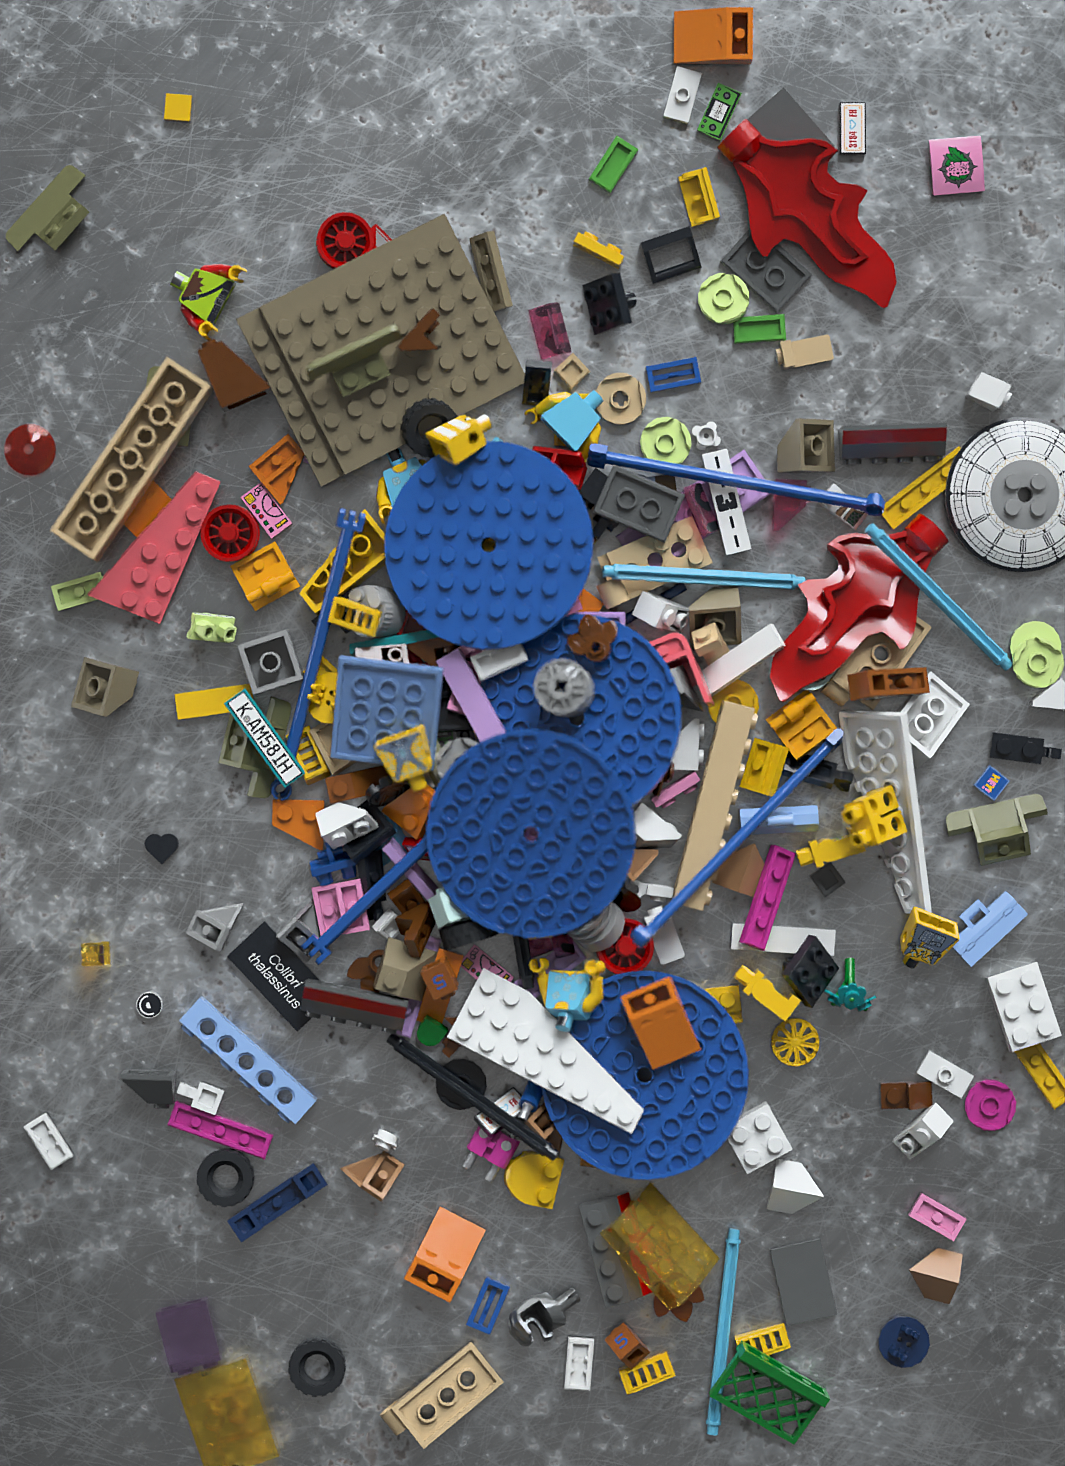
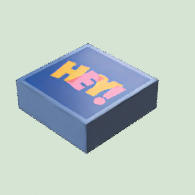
M988 765L973 786L995 801L1010 780Z

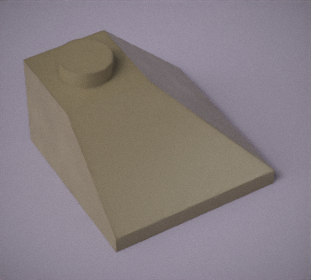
M795 419L777 446L778 472H835L834 420Z
M738 586L712 587L688 607L691 648H695L691 632L714 622L727 645L742 643L741 605Z
M84 657L71 707L107 717L133 697L139 672Z
M388 937L373 987L396 996L422 1001L427 986L420 972L422 966L435 961L438 952L424 948L420 958L411 957L404 941Z

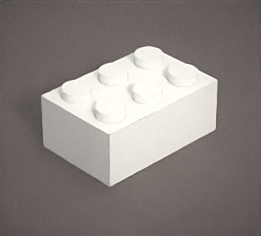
M1037 962L985 978L1009 1052L1062 1036Z

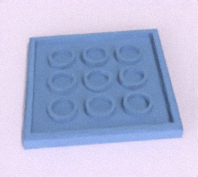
M340 655L330 758L383 764L374 748L378 740L424 724L433 764L430 770L433 771L435 767L444 668Z

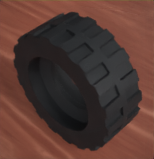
M425 398L422 401H416L406 410V414L402 417L401 430L403 433L402 437L406 441L405 443L416 454L432 459L435 457L429 441L423 439L419 434L421 421L428 416H436L445 424L458 416L445 402L438 401L436 398Z
M473 919L455 923L438 930L444 950L465 946L499 934V932L489 929Z
M223 1148L211 1152L202 1161L197 1171L196 1181L199 1186V1192L203 1194L206 1201L212 1202L215 1206L232 1207L239 1202L241 1203L249 1195L255 1179L254 1169L250 1164V1160L240 1151L237 1152L234 1151L235 1149ZM229 1165L237 1171L238 1183L233 1189L221 1190L214 1184L213 1173L219 1166Z
M314 1337L310 1340H304L303 1343L299 1344L290 1357L288 1368L290 1380L295 1384V1388L298 1391L301 1390L305 1395H312V1397H323L328 1393L334 1392L340 1386L346 1371V1360L342 1350L336 1346V1343L330 1342L326 1338L318 1339V1337ZM316 1354L327 1358L330 1364L328 1375L320 1380L310 1378L304 1369L306 1360Z

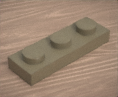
M488 231L469 238L480 284L493 311L498 312L512 307L494 231Z

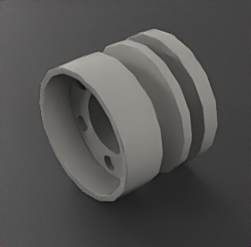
M566 659L553 660L545 664L537 673L534 682L535 695L539 703L552 714L562 718H575L585 713L592 705L595 696V685L590 674L577 663ZM560 682L567 684L565 686L567 689L565 693L558 691L560 689L558 685Z
M611 901L597 916L567 933L583 948L591 952L602 951L613 945L623 932L625 924L624 913L619 906Z

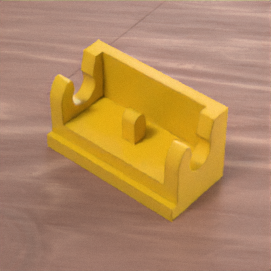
M707 167L681 174L682 176H679L678 180L691 228L718 221L720 215Z

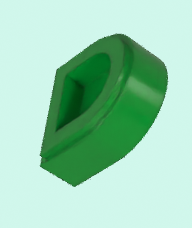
M426 1015L418 1026L417 1038L426 1046L437 1045L448 1032V1027Z

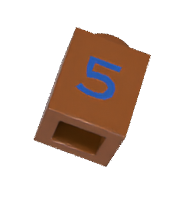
M446 956L422 966L420 973L433 1000L438 998L446 1000L456 994L455 991L458 989L459 982Z
M624 1322L619 1327L613 1329L610 1335L604 1339L618 1358L631 1370L650 1353L635 1332Z

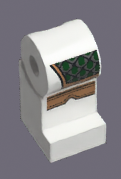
M834 483L826 490L845 494ZM817 502L854 530L868 516L864 511Z

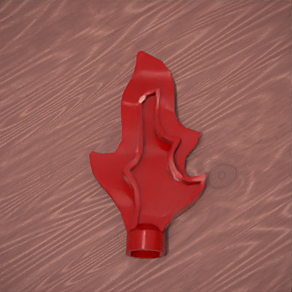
M747 119L743 120L718 145L717 149L733 163L744 186L748 203L751 235L761 255L768 257L772 248L784 239L799 243L824 274L833 281L865 294L882 308L888 307L897 283L894 263L887 252L863 229L858 220L859 204L868 190L857 184L839 183L828 173V162L838 150L827 141L814 138L790 141L766 139Z
M921 513L902 532L888 535L925 573L932 558L949 542L942 530ZM850 533L840 535L827 544V551L838 561V570L827 579H810L798 584V587L807 599L808 612L803 621L784 641L786 646L776 652L772 660L770 679L779 701L786 702L802 688L834 673L868 636L883 633L895 642L899 650H904L909 644L915 632L920 588L871 541V537L868 534Z

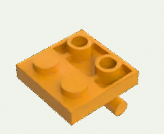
M276 541L230 566L255 612L301 587Z
M808 690L800 693L766 719V722L785 747L789 748V752L796 761H799L826 741V738L837 729L818 704L814 695Z

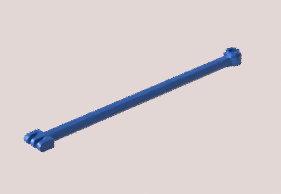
M595 443L589 446L587 464L591 467L604 469L605 464H614L620 467L858 509L870 516H880L884 513L885 500L878 493H871L867 498L610 452L607 451V445Z
M342 508L339 509L335 523L337 527L342 529L286 743L295 759L310 705V700L307 699V696L312 693L311 685L316 682L331 624L328 622L333 600L339 593L354 531L362 532L366 514L360 513L356 523L354 522L356 512L350 510L347 520H344L346 510ZM278 778L273 781L270 787L272 795L277 800L279 793L276 791V787L281 784ZM290 784L280 792L281 801L290 797L292 793Z
M835 729L826 738V741L646 927L639 925L631 934V937L634 939L633 943L642 949L652 939L657 931L830 752L832 753L842 743L844 734L842 729Z
M427 835L322 936L318 938L313 934L301 945L303 950L309 948L311 944L315 946L308 953L311 958L318 951L322 954L315 961L318 965L332 953L328 947L428 852Z

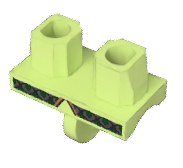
M192 612L191 627L186 637L192 640L233 642L237 628L234 626L236 618L226 615Z

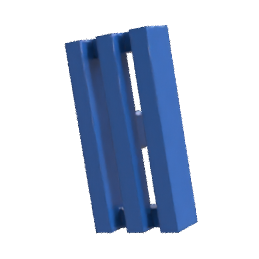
M697 357L645 367L650 393L701 383ZM688 364L693 365V369L656 376L652 374V371ZM691 374L695 375L693 379L657 386L654 384V381Z
M486 1276L466 1325L490 1335L510 1286ZM490 1284L493 1286L478 1323L473 1322ZM497 1289H502L488 1326L485 1327L483 1323Z

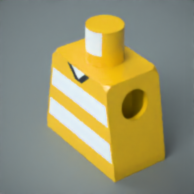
M461 415L425 434L435 456L440 455L443 460L456 465L486 445L483 433L490 430L492 424L486 415L476 420Z

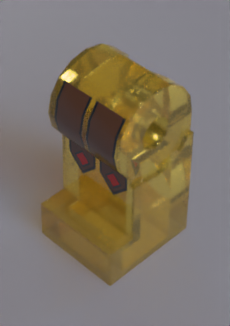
M110 941L81 943V966L111 964Z

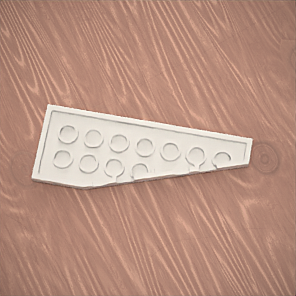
M842 710L839 712L840 728L844 732L842 739L844 759L848 770L852 769L856 779V783H854L856 791L861 792L862 796H864L873 789L892 785L899 807L889 812L901 810L908 831L878 844V846L882 845L886 855L884 862L887 868H891L896 880L894 887L903 910L906 914H910L915 906L932 913L907 713ZM884 793V795H883L884 804H885L886 806H889V798H888V796ZM892 818V827L894 830H897V822Z
M483 968L447 1037L632 1134L644 1110L569 1032L556 1029L557 1020L529 991Z

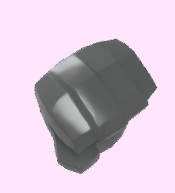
M571 1287L556 1299H553L547 1292L528 1297L510 1313L508 1321L509 1333L520 1345L529 1346L534 1340L528 1325L533 1324L538 1328L544 1342L553 1338V1330L566 1324L563 1312L580 1302L578 1293L574 1295L573 1293L576 1291Z

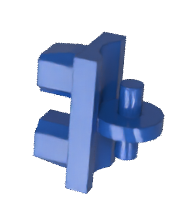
M325 842L326 850L317 852L318 859L309 861L312 877L316 876L320 886L331 884L333 882L331 872L341 869L343 879L357 876L356 864L351 860L346 851H343L342 846L332 849Z

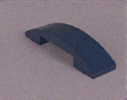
M312 1163L227 1220V1222L242 1243L264 1226L328 1184L315 1164Z

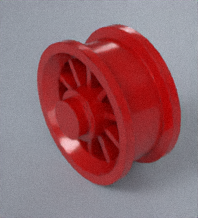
M340 212L328 217L320 226L316 239V247L320 258L332 269H336L371 251L374 245L373 232L369 224L359 215L350 212Z
M221 505L206 515L201 525L200 535L204 548L211 556L221 561L234 562L240 561L254 552L260 540V527L256 517L248 509L238 505Z
M624 918L623 932L618 940L609 948L596 951L599 961L605 964L607 970L615 974L642 971L651 961L654 953L653 938L640 949L633 943L634 939L631 937V934L639 925L645 927L639 921Z

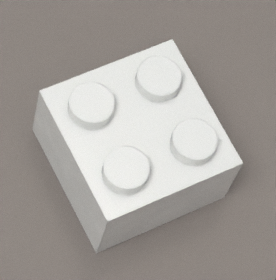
M766 1101L741 1114L736 1127L728 1137L747 1174L792 1150Z

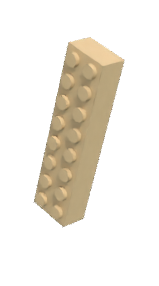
M166 357L50 531L98 563L213 392V388Z
M724 700L721 702L671 900L725 846V840L721 838L723 831H728L732 819V815L728 814L730 804L735 805L738 790L734 789L736 780H741L744 773L745 765L741 764L743 754L748 755L751 740L747 739L750 729H755L758 715L754 714V708ZM718 869L683 906L702 911L704 905L709 906L713 892L709 889L711 880H716Z

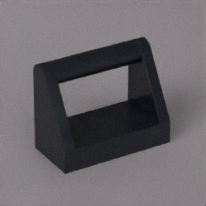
M690 226L640 243V249L652 284L702 268ZM687 241L693 260L658 272L654 271L649 253Z

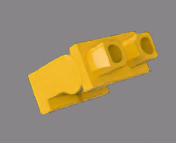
M892 785L873 789L867 792L866 795L844 805L845 810L842 811L841 815L843 821L847 825H851L853 834L850 836L852 847L862 849L878 845L908 832L901 810L889 812L899 807ZM884 793H885V794L888 796V798H889V806H886V805L884 804V801H883V795H884ZM892 818L897 822V830H894L892 827Z
M850 826L846 827L848 835L834 839L822 838L818 841L812 839L807 841L808 847L795 851L801 867L814 863L818 868L824 866L823 861L832 862L866 852V848L858 849V847H852L850 836L853 834Z
M742 964L733 976L744 985L741 988L743 992L747 995L752 994L756 1000L784 1021L788 1019L801 1001L791 992L787 997L783 996L774 989L773 984L758 969L752 972Z

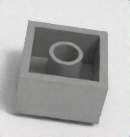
M286 629L237 645L253 695L303 680L304 676L289 630Z

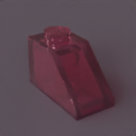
M774 480L776 482L811 488V486H807V480ZM773 494L772 532H778L806 506V502L810 501Z

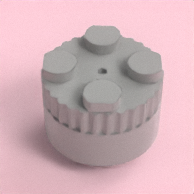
M364 585L360 586V588H354L349 592V600L382 612L375 637L353 631V633L361 637L384 638L394 636L401 629L405 619V607L393 588ZM355 609L353 610V614L350 621L352 623L354 621V617L356 614ZM362 612L358 624L360 626L362 625L363 617L365 614L364 612ZM369 615L366 626L368 629H370L373 615Z

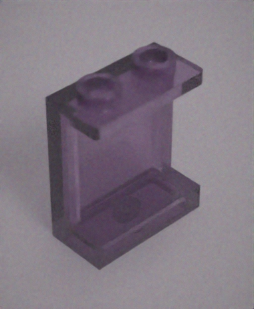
M208 1297L160 1308L155 1313L171 1373L178 1372V1375H184L193 1372V1367L203 1365V1369L217 1366L218 1361L223 1357L222 1352L219 1350L212 1323Z

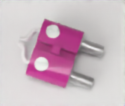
M478 1125L467 1145L470 1152L462 1166L470 1170L478 1155L488 1159L493 1164L485 1179L493 1182L500 1168H507L520 1141L514 1138V1135H509L502 1131L489 1138Z

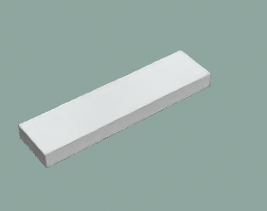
M773 624L767 625L702 670L711 697L786 646ZM694 686L693 688L699 702H705L699 686Z
M732 923L731 949L760 951L740 943L739 940L745 924ZM772 926L765 952L796 953L807 936L813 935L817 936L830 956H834L836 930Z

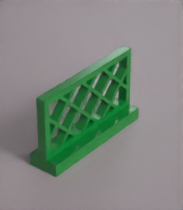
M741 1340L736 1347L737 1353L710 1390L709 1396L795 1445L821 1406L825 1408L830 1401L827 1390ZM741 1362L748 1366L750 1374L735 1377L734 1369ZM763 1376L769 1378L771 1386L756 1389L755 1378ZM751 1379L753 1390L738 1393L736 1383ZM733 1384L734 1395L724 1397L718 1393L722 1386ZM785 1388L791 1391L792 1398L777 1401L775 1391ZM772 1392L774 1402L759 1405L758 1395ZM754 1396L755 1407L745 1409L741 1406L740 1399ZM809 1401L813 1404L809 1411L798 1413L796 1403ZM793 1404L795 1414L781 1417L779 1407ZM776 1408L777 1419L766 1421L762 1418L761 1411ZM797 1420L798 1427L792 1435L783 1430L782 1423Z

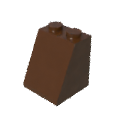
M216 339L209 340L201 344L202 349L197 350L218 402L224 412L272 393L268 383L222 341L217 342Z

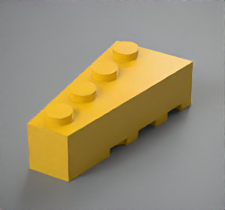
M365 509L362 512L366 514L362 532L354 531L337 597H341L350 588L352 590L357 588L386 565L385 533ZM337 547L332 550L324 564L318 568L299 593L317 616L321 611Z

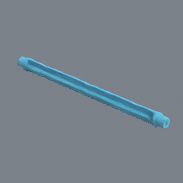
M873 523L865 529V532L871 537V541L996 665H999L1005 671L1011 668L1012 661L1007 657L1008 654L989 638L882 529H878Z
M613 564V566L603 565L602 577H612L614 580H645L790 590L799 588L798 584L806 581L805 577H798L795 574H765L758 572Z
M733 1228L728 1229V1238L725 1239L726 1250L711 1389L726 1369L738 1252L739 1244H741V1240H739L740 1230ZM722 1386V1388L718 1392L721 1395H723L724 1386ZM712 1397L709 1398L706 1434L718 1435L719 1425H721L722 1403Z

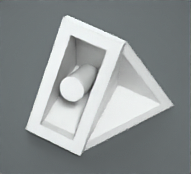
M776 1158L766 1209L793 1214L824 1197L802 1163Z

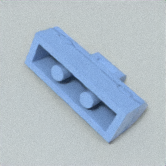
M817 805L777 807L751 835L819 831ZM760 808L739 809V828L741 829Z
M1004 891L987 908L977 899L959 916L967 926L959 933V940L952 948L968 966L972 967L1022 921L1028 913L1007 891ZM982 911L984 915L973 924L970 920Z

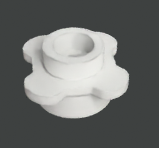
M710 421L707 425L693 427L692 434L696 437L697 449L705 450L708 446H718L721 439L717 436V425L714 422ZM704 434H708L709 437L704 438Z
M379 1130L377 1135L373 1136L372 1141L376 1142L375 1146L389 1152L390 1149H396L397 1144L395 1143L398 1138L387 1131Z

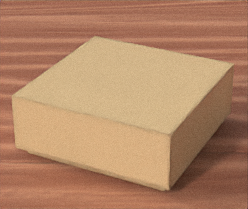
M574 353L554 370L571 390L590 373L589 369Z

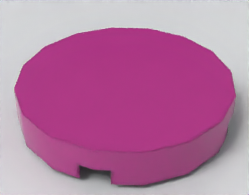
M985 1079L975 1083L968 1090L964 1109L968 1119L976 1127L985 1131H996L1012 1121L1016 1112V1100L1013 1092L1006 1084L998 1080Z

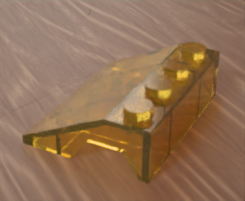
M651 1182L629 1203L628 1207L616 1220L600 1232L603 1238L669 1310L681 1305L697 1289L720 1259Z
M248 1354L215 1367L203 1368L174 1378L203 1466H252L279 1457L281 1450Z

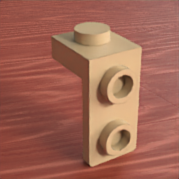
M829 335L793 342L791 340L782 341L778 344L779 349H775L777 362L782 364L783 370L834 359Z
M715 622L691 632L695 650L699 657H704L708 666L730 651Z

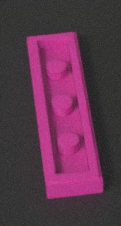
M770 845L739 940L740 943L760 951H765L796 853L777 845Z
M178 1100L175 1102L168 1122V1126L264 1160L274 1135L217 1114H210Z

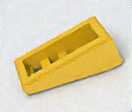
M334 597L328 622L375 637L382 612L343 597ZM345 607H348L346 619L344 620L343 615ZM355 609L356 614L354 617V621L352 623L350 621L353 614V610ZM364 612L365 614L363 617L362 625L360 626L358 625L361 613ZM369 615H373L370 629H368L366 626Z
M309 725L303 728L301 739L308 736L310 740L299 744L296 760L306 772L303 774L307 785L331 776L327 764L310 733L311 728ZM311 746H313L314 748L313 750L306 752L302 755L299 754L300 751L305 750ZM315 756L318 757L317 760L310 762L306 765H304L303 763L304 761L311 759ZM319 766H322V768L308 774V771Z
M784 1322L734 1336L737 1346L741 1340H749L750 1345L756 1348L754 1338L759 1337L762 1347L760 1351L767 1355L791 1348ZM776 1331H779L782 1342L780 1345L776 1343L774 1336ZM769 1334L772 1347L767 1348L764 1335Z
M667 1351L643 1359L632 1370L627 1365L618 1368L627 1395L675 1376ZM659 1360H662L666 1370L664 1374L660 1372L657 1363ZM649 1364L653 1365L656 1376L653 1378L647 1366ZM643 1368L647 1380H641L638 1369ZM632 1371L637 1382L633 1385L628 1375Z

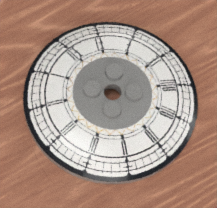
M1008 418L983 427L961 446V449L951 463L946 479L945 506L955 535L973 556L992 567L1012 572L1042 570L1065 559V430L1037 418ZM1022 487L1028 488L1031 492V497L1027 502H1022L1018 498V491Z

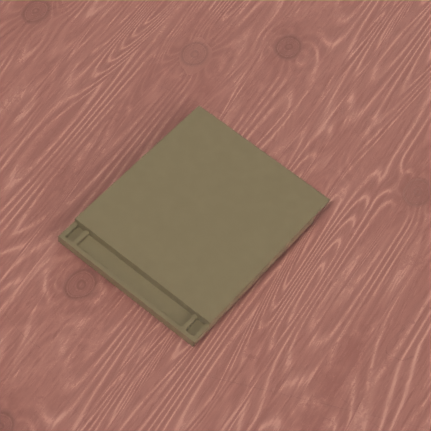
M445 213L236 319L320 486L346 475L406 444L402 437V417L406 414V410L416 401L419 402L425 398H436L438 401L441 400L449 405L459 417L524 384L525 373ZM431 308L440 314L437 319L439 325L430 334L427 332L423 334L438 348L437 350L399 351L396 349V346ZM397 325L403 338L380 349L383 360L390 372L389 376L345 397H342L331 372L309 382L306 375V367L310 363L386 327ZM436 416L424 418L419 425L420 436L443 425L442 421Z

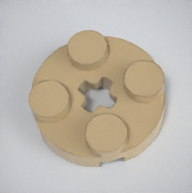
M614 373L607 376L599 383L596 390L604 400L596 408L597 412L605 421L615 425H625L633 422L641 415L646 404V393L643 385L627 373ZM617 392H622L623 396L628 397V400L623 403L624 406H619L618 402H613Z

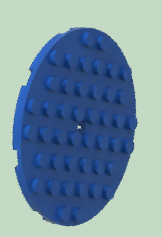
M486 441V445L456 465L443 460L440 455L433 457L422 465L409 478L395 499L385 533V559L389 578L397 596L407 611L423 627L440 638L456 645L481 650L514 647L515 645L536 639L557 625L576 604L588 580L593 558V532L589 514L580 493L569 477L557 465L541 454L520 445L499 441ZM491 538L496 541L494 551L485 552L482 550L481 544L485 539Z
M570 614L548 632L534 640L522 643L529 661L484 680L480 685L506 732L520 729L547 730L564 734L587 745L598 753L616 772L627 791L631 805L634 806L657 786L669 769L675 756L682 724L679 691L667 663L653 645L636 631L615 620L618 634L617 638L610 645V655L605 661L592 662L586 655L575 654L567 643V637L579 633V623L586 614ZM593 615L601 622V624H604L605 622L611 620L605 617ZM596 646L593 652H597L601 646ZM566 659L577 663L590 674L595 685V696L592 705L584 713L585 719L583 724L573 725L571 718L556 716L539 703L535 695L534 682L537 673L545 664L553 660ZM560 682L558 684L560 686L558 691L565 693L567 691L565 687L567 684ZM475 733V736L477 737V742L479 743L480 740H479L478 736H477L476 733Z
M520 729L496 734L484 739L468 749L450 766L439 782L431 800L426 835L428 854L435 875L450 896L452 902L462 912L479 924L499 933H507L524 938H541L576 929L597 916L610 904L622 887L632 864L636 843V825L631 801L623 783L612 767L598 753L580 741L564 734L540 729ZM535 827L538 831V838L536 840L526 839L524 836L525 828Z
M633 971L603 979V1000L592 1011L589 1019L573 1020L569 1033L633 1098L644 1112L631 1134L542 1087L550 1119L563 1140L576 1154L591 1165L607 1173L632 1179L650 1180L670 1177L690 1170L712 1156L724 1144L736 1127L743 1112L749 1085V1067L741 1034L729 1013L711 994L684 978L656 971ZM672 977L701 1050L652 1069L628 1017L621 996L664 978ZM643 1067L649 1068L652 1072L651 1080L647 1083L641 1082L638 1078V1071Z

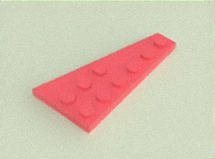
M195 471L177 491L173 499L157 514V517L125 550L114 566L103 575L99 583L88 592V596L160 624L200 532L202 522L220 485V481Z

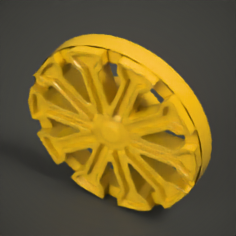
M789 1018L779 1023L774 1029L771 1036V1048L774 1055L782 1063L789 1066H802L809 1063L819 1050V1036L814 1026L808 1021L801 1018ZM797 1022L802 1024L798 1032L796 1030ZM786 1024H791V1032L785 1028ZM809 1027L811 1032L803 1036L804 1031ZM778 1031H782L786 1037L778 1036ZM812 1037L815 1038L814 1043L805 1042ZM777 1041L785 1043L780 1047L775 1046ZM804 1047L813 1048V1052L809 1054ZM788 1049L785 1056L781 1057L780 1052ZM799 1051L806 1057L805 1060H800ZM794 1052L795 1061L790 1062L789 1058Z

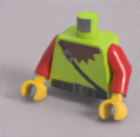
M204 265L200 269L195 268L190 278L177 271L171 280L170 285L182 291L178 301L181 303L180 311L188 325L198 331L208 341L211 340L208 337V332L213 329L216 332L218 331L215 324L236 286L235 281L240 284L244 282L238 278V275L242 271L247 272V270L238 265Z

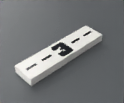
M727 449L702 454L705 469L733 474ZM708 482L725 554L731 555L751 550L737 487Z

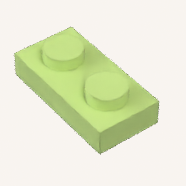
M102 572L51 586L58 611L98 600L88 596V592L103 578Z

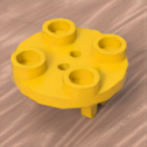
M328 672L319 675L316 678L315 684L311 685L312 693L307 696V699L310 700L308 711L313 718L321 723L333 724L338 673Z

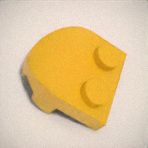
M535 1151L521 1152L522 1154L514 1160H510L505 1169L504 1184L515 1199L527 1205L553 1209L565 1159L557 1157L554 1161H551L546 1156L542 1157Z

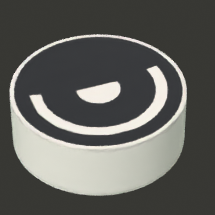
M145 992L137 1000V1011L145 1018H153L161 1012L163 1001L157 993Z

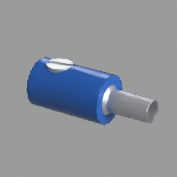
M529 1080L519 1101L521 1112L518 1121L521 1123H526L530 1112L532 1113L537 1110L543 1097L542 1087Z

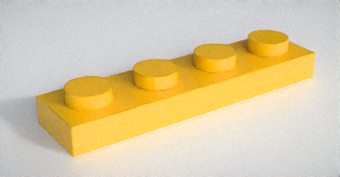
M960 446L956 447L885 502L884 513L881 516L892 530L946 489V479L955 455L961 449Z

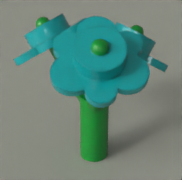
M854 958L845 959V980L837 993L833 994L829 990H824V993L829 996L827 1001L832 1006L840 1008L843 1004L850 1010L857 1008L858 1012L862 1010L867 1011L868 1007L872 1006L870 1001L877 998L875 995L867 1000L864 999L867 994L866 989L861 986L858 987L855 982Z

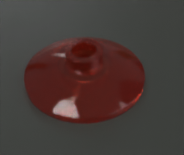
M24 424L15 428L8 435L4 445V454L8 464L16 472L29 476L38 475L46 471L53 463L56 455V445L52 435L45 428L36 424ZM31 444L34 448L31 454H26L24 451L25 446Z

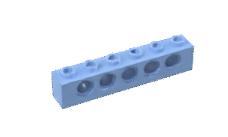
M203 996L179 1020L183 1024L181 1028L190 1037L196 1035L202 1041L200 1045L209 1054L212 1055L215 1052L222 1059L219 1062L228 1071L231 1072L234 1069L240 1074L239 1080L246 1087L251 1089L253 1086L260 1092L258 1097L265 1104L276 1106L279 1109L277 1114L287 1123L292 1121L296 1124L316 1102L317 1098ZM206 1020L213 1022L215 1025L214 1033H204L201 1029L202 1022ZM223 1038H230L234 1041L235 1046L232 1051H225L221 1048L220 1043ZM243 1055L251 1056L254 1060L253 1067L248 1069L242 1067L240 1057ZM263 1072L270 1073L273 1077V1083L268 1086L261 1084L259 1075ZM283 1089L289 1090L293 1096L292 1100L288 1103L280 1101L278 1097L279 1091Z

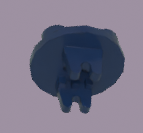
M909 1316L893 1317L882 1327L878 1337V1348L884 1359L891 1365L900 1368L912 1367L920 1363L927 1355L930 1346L929 1334L925 1326L917 1319Z

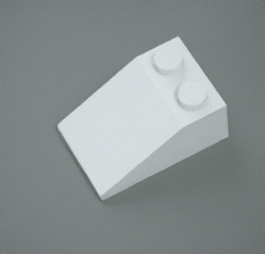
M931 671L927 674L930 693L909 696L896 711L898 713H907L913 765L917 768L931 759L970 705Z

